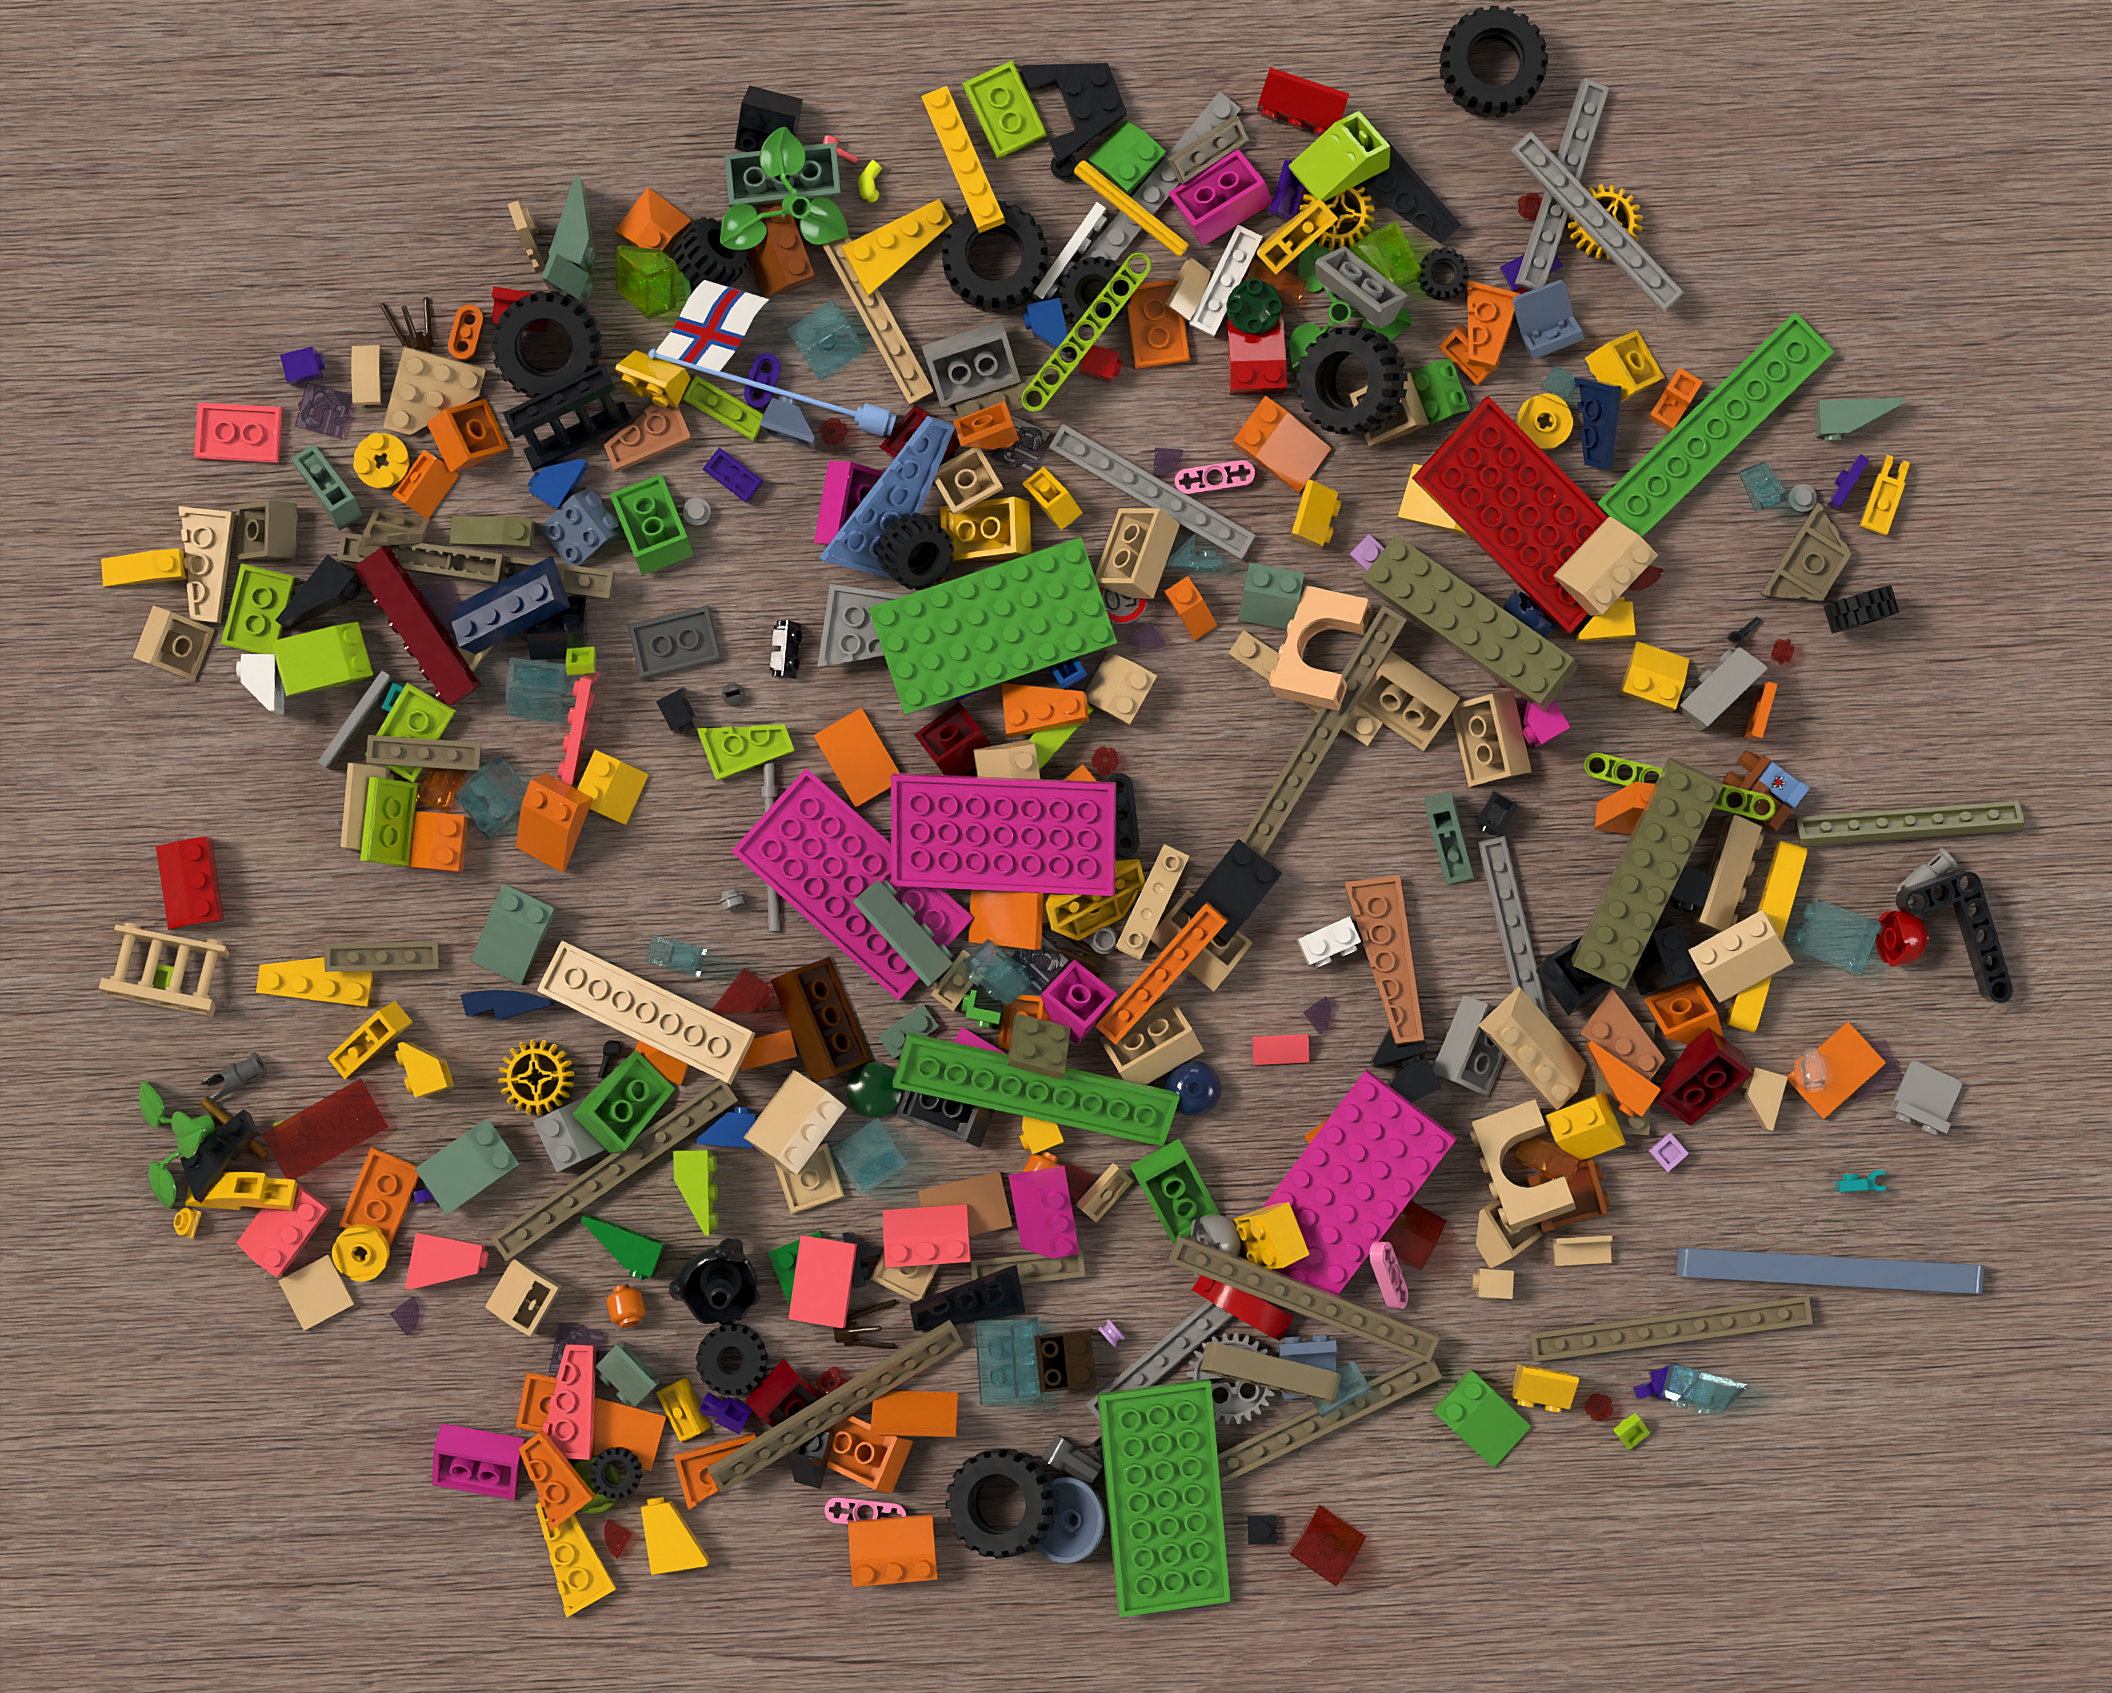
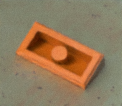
M1462 324L1438 347L1477 386L1494 371L1469 364L1468 329Z

